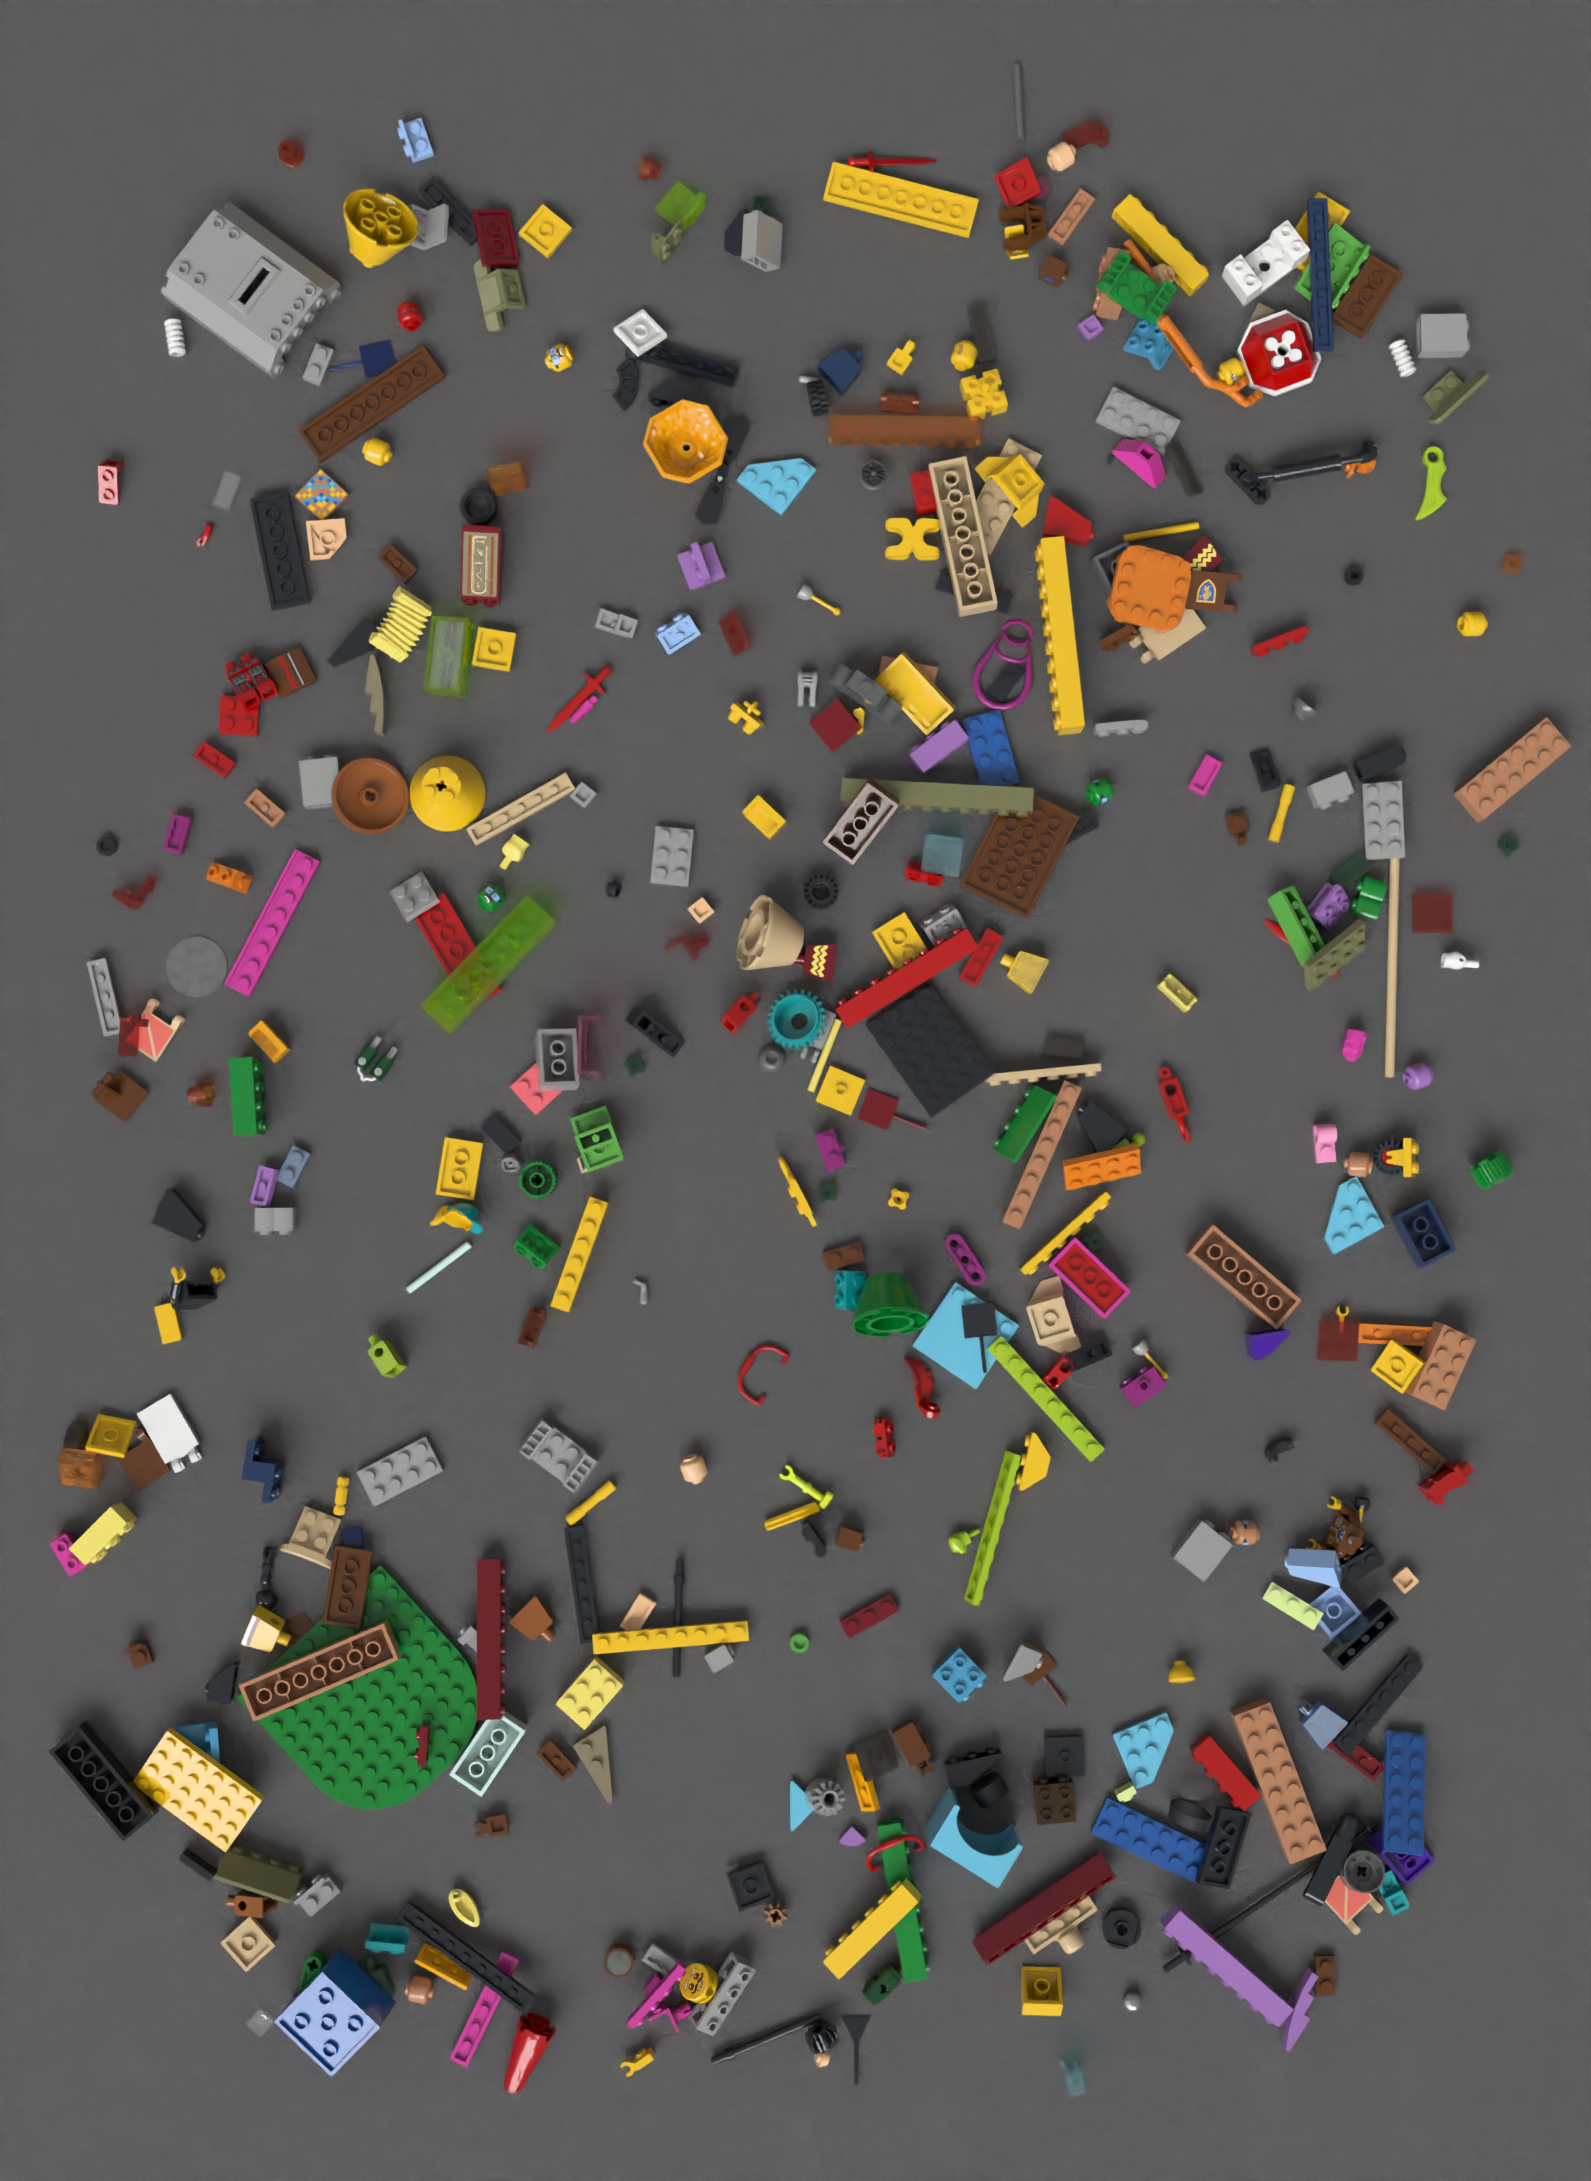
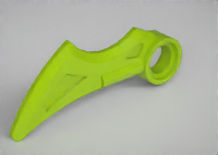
M1435 446L1428 448L1422 455V462L1428 467L1426 488L1415 521L1432 514L1447 500L1440 486L1442 475L1447 468L1443 461L1442 450ZM1428 453H1435L1437 461L1431 462L1428 459Z

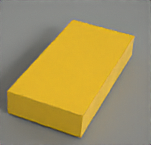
M171 1303L154 1307L162 1343L167 1344L183 1340L177 1310L172 1308Z

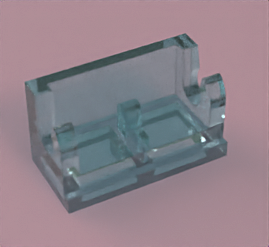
M1065 2060L1060 2062L1069 2097L1088 2093L1084 2076L1081 2074L1079 2065L1075 2060H1073V2065L1075 2066L1073 2071L1067 2069L1068 2066Z

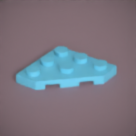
M802 458L751 464L741 473L737 482L782 516L816 473V469Z
M1357 1176L1338 1185L1334 1204H1332L1328 1218V1225L1323 1236L1332 1254L1338 1253L1384 1227Z
M1165 1711L1112 1733L1135 1790L1154 1781L1174 1732Z

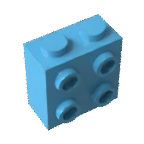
M959 1644L931 1671L932 1676L958 1703L962 1700L964 1702L967 1701L972 1695L971 1692L976 1687L980 1688L986 1682L985 1678L987 1677L985 1671Z

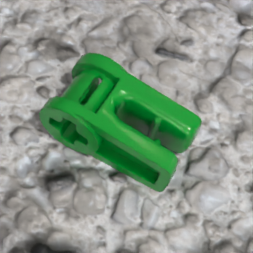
M312 1951L306 1959L299 1984L300 1991L323 1968L326 1957L322 1951Z

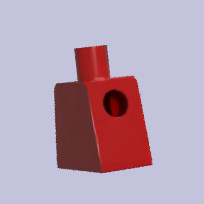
M754 991L748 997L742 995L723 1015L720 1023L735 1035L756 1012V1004L761 1000L760 996Z

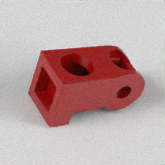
M1065 1351L1059 1355V1358L1042 1376V1380L1053 1390L1072 1374L1070 1369L1075 1367L1074 1364L1067 1366L1066 1362L1072 1359L1071 1357L1064 1359L1063 1355L1067 1354Z

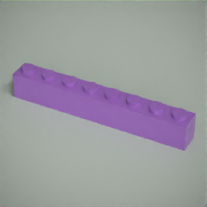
M1176 1903L1160 1920L1164 1927L1162 1930L1170 1938L1174 1936L1177 1939V1944L1182 1949L1186 1950L1188 1948L1192 1952L1191 1956L1197 1962H1204L1206 1964L1205 1968L1212 1975H1215V1973L1219 1975V1980L1227 1988L1231 1986L1235 1989L1233 1992L1241 2000L1245 1998L1252 2010L1255 2012L1259 2010L1267 2023L1270 2025L1274 2023L1279 2028L1294 2011L1290 2003Z

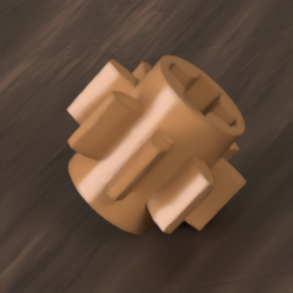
M770 1901L769 1909L764 1908V1913L768 1914L765 1917V1922L770 1921L772 1927L775 1924L782 1926V1920L788 1918V1915L784 1914L787 1907H782L780 1901L777 1904H773ZM775 1911H778L779 1914H777V1916L774 1917L773 1914L775 1913Z

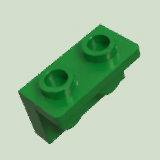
M531 1224L519 1236L513 1246L520 1256H525L534 1267L544 1270L560 1249L558 1245Z

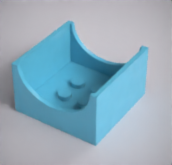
M948 1787L926 1823L930 1846L996 1888H999L1023 1848L1016 1826L1011 1823L1004 1831L991 1835L976 1833L968 1829L957 1818L960 1806L957 1803L954 1792L955 1788L950 1789Z

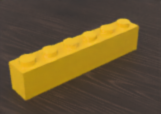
M1129 194L1114 209L1112 218L1158 265L1164 263L1173 269L1174 281L1190 297L1207 281L1209 277L1207 268L1199 264L1195 260L1194 255L1190 251H1186L1182 247L1181 242L1168 233L1169 231L1166 226L1160 224L1155 219L1154 214L1142 206L1141 201L1137 197Z
M589 1197L551 1302V1307L568 1313L571 1312L610 1203Z
M907 1878L902 1882L898 1880L891 1887L892 1892L889 1895L885 1893L877 1901L879 1905L875 1909L872 1906L864 1914L866 1918L862 1922L858 1919L852 1925V1931L849 1934L845 1932L838 1939L839 1944L836 1947L832 1945L825 1952L826 1958L823 1960V1963L838 1979L850 1970L920 1901L923 1895Z

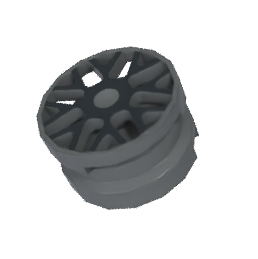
M869 461L863 465L860 472V482L866 490L878 491L885 485L887 473L884 465L877 461Z

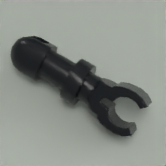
M270 1546L263 1548V1574L260 1578L262 1585H269L271 1583L272 1576L270 1574L271 1569L274 1567L272 1561L276 1557L277 1550L276 1548L271 1549Z

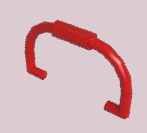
M763 1345L756 1348L751 1355H748L739 1370L738 1388L747 1400L757 1406H761L766 1397L761 1395L759 1400H756L746 1393L743 1387V1377L754 1362L755 1356L763 1350H773L784 1356L781 1363L786 1364L790 1354L773 1345Z
M904 1835L901 1837L896 1836L880 1843V1846L874 1848L867 1855L866 1865L869 1871L874 1872L881 1868L880 1864L875 1866L871 1864V1858L879 1851H885L905 1840H915L920 1845L914 1848L917 1853L926 1848L923 1840L916 1835Z

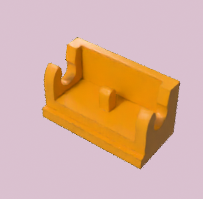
M263 1020L248 1033L275 1064L291 1050Z

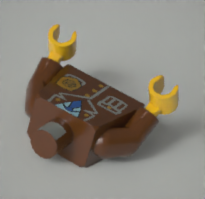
M1331 1497L1335 1503L1334 1505L1326 1503L1327 1506L1335 1510L1339 1509L1340 1511L1337 1512L1322 1542L1323 1546H1320L1315 1540L1309 1539L1310 1542L1314 1543V1546L1312 1548L1306 1547V1549L1336 1551L1338 1559L1345 1557L1346 1554L1354 1555L1356 1549L1362 1545V1537L1365 1530L1361 1527L1360 1517L1357 1512L1345 1504L1342 1505L1340 1499Z

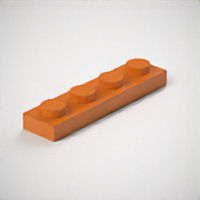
M1357 1323L1356 1342L1389 1344L1392 1339H1395L1401 1345L1424 1346V1341L1432 1327Z

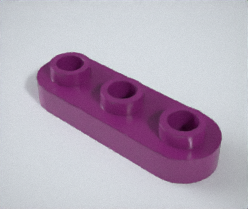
M958 1234L949 1235L945 1239V1248L966 1280L972 1285L982 1284L985 1280V1272L963 1238ZM952 1240H956L958 1242V1245L956 1247L951 1246ZM963 1256L968 1257L967 1263H962L961 1258ZM973 1272H977L979 1274V1277L977 1279L972 1278Z

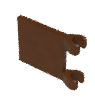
M144 1427L135 1431L136 1436L142 1441L141 1444L128 1451L125 1458L114 1456L137 1491L171 1470L168 1464L164 1463Z

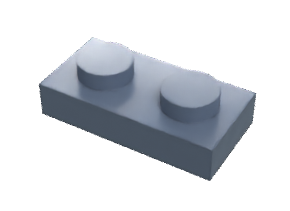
M293 1145L278 1174L277 1181L295 1188L311 1153Z

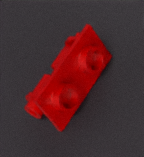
M913 860L912 862L908 861L904 878H908L913 882H924L929 886L941 887L945 870H941V867L928 865L926 871L924 870V863Z
M891 1417L874 1419V1436H881L882 1439L875 1440L876 1454H878L879 1458L895 1456L896 1443L893 1441L894 1425L891 1422Z

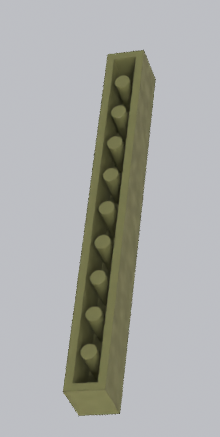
M842 778L841 804H845V807H847L867 779ZM874 780L900 799L898 807H902V810L912 811L913 808H921V811L931 812L932 809H940V812L944 813L959 810V813L963 814L978 811V814L982 815L998 812V815L1008 816L1009 813H1017V816L1027 817L1028 814L1033 812L1034 788Z

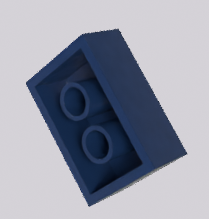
M1423 1198L1390 1215L1416 1267L1423 1268L1456 1251L1429 1198Z

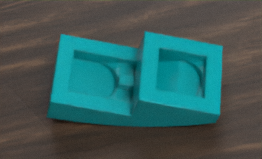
M1390 1867L1386 1868L1384 1882L1380 1886L1379 1891L1394 1916L1411 1906Z

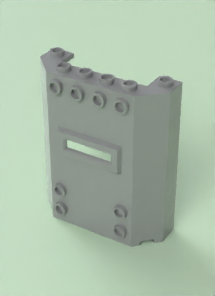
M229 202L225 204L224 209H213L167 269L166 277L169 279L167 285H163L161 293L166 300L272 378H275L284 369L285 362L282 359V355L290 350L295 338L301 336L303 328L313 320L314 313L318 308L323 307L326 300L330 304L337 300L342 288L338 281ZM265 268L269 271L268 275L246 304L239 300L260 271Z

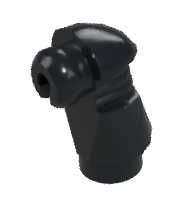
M1282 1437L1275 1444L1265 1447L1264 1455L1265 1458H1268L1269 1463L1278 1461L1277 1454L1294 1448L1291 1437Z

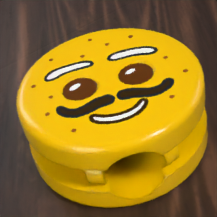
M693 1963L686 1968V1974L680 1980V1990L687 2000L699 2004L706 2003L716 1992L718 1984L717 1975L711 1967L701 1963Z

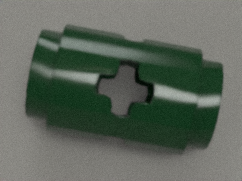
M890 1962L888 1965L885 1964L864 1984L862 1992L873 2005L880 2004L901 1983L900 1980L903 1976Z

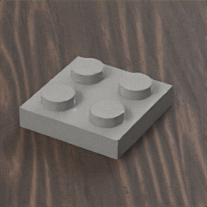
M422 871L389 891L407 922L440 902Z

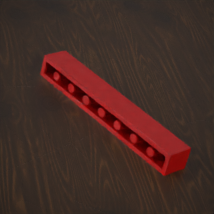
M962 927L955 929L951 932V937L947 939L942 937L935 942L936 946L929 949V947H926L918 952L919 956L915 959L912 957L902 962L903 966L899 969L894 967L886 972L887 976L880 979L877 977L869 982L870 986L866 989L861 987L853 992L854 996L847 999L845 997L837 1002L838 1006L835 1009L847 1029L979 949L966 927L964 929Z

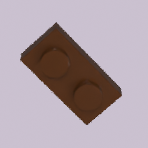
M391 544L377 557L405 585L418 573V570Z
M1128 624L1098 641L1105 653L1113 652L1124 642L1128 643L1134 640L1139 632L1133 624Z
M860 1242L823 1252L828 1271L865 1260Z
M552 1739L536 1752V1755L562 1782L577 1769V1766Z
M1314 1954V1971L1319 1976L1314 1984V1994L1316 1996H1336L1335 1955Z

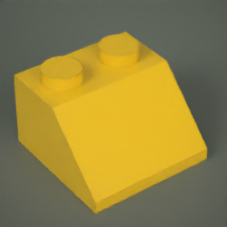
M1022 1966V2015L1061 2016L1063 2008L1061 1967Z

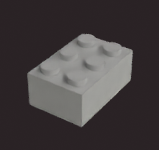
M576 1028L538 1029L535 1034L538 1091L577 1090L580 1083Z

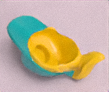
M458 1203L454 1206L445 1205L438 1210L434 1219L430 1222V1225L436 1226L445 1221L452 1227L463 1228L465 1231L470 1230L474 1234H480L483 1231L482 1225L477 1222L479 1219L478 1209L468 1203Z

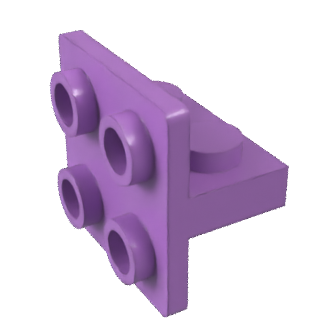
M698 542L690 544L691 550L677 555L690 590L725 578L712 542L699 546Z
M1326 882L1306 910L1311 919L1320 923L1324 930L1329 932L1337 924L1343 912L1347 911L1351 901L1341 885L1336 884L1333 886Z

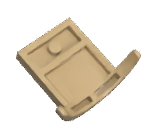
M305 1506L289 1544H282L280 1551L304 1558L331 1570L332 1562L326 1559L342 1520Z

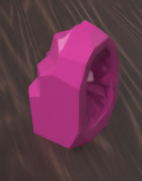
M1353 1029L1345 1030L1341 1051L1347 1061L1354 1062L1360 1057L1367 1036L1366 1032Z

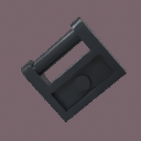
M808 1519L802 1523L801 1534L807 1542L811 1541L815 1546L816 1556L822 1558L826 1555V1544Z

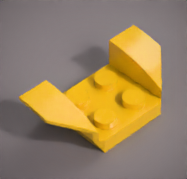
M1021 454L1011 457H987L974 468L984 482L992 477L1017 507L1012 516L1022 528L1036 517L1039 493L1042 491L1045 483Z

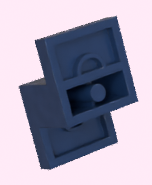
M256 1436L247 1442L241 1479L264 1483L261 1502L271 1503L278 1496H281L282 1485H280L281 1477H284L286 1467L283 1466L284 1460L261 1457V1454L265 1452L266 1443H263L264 1437Z

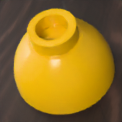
M1185 1661L1174 1662V1666L1169 1672L1168 1681L1170 1683H1186L1194 1681L1196 1677Z

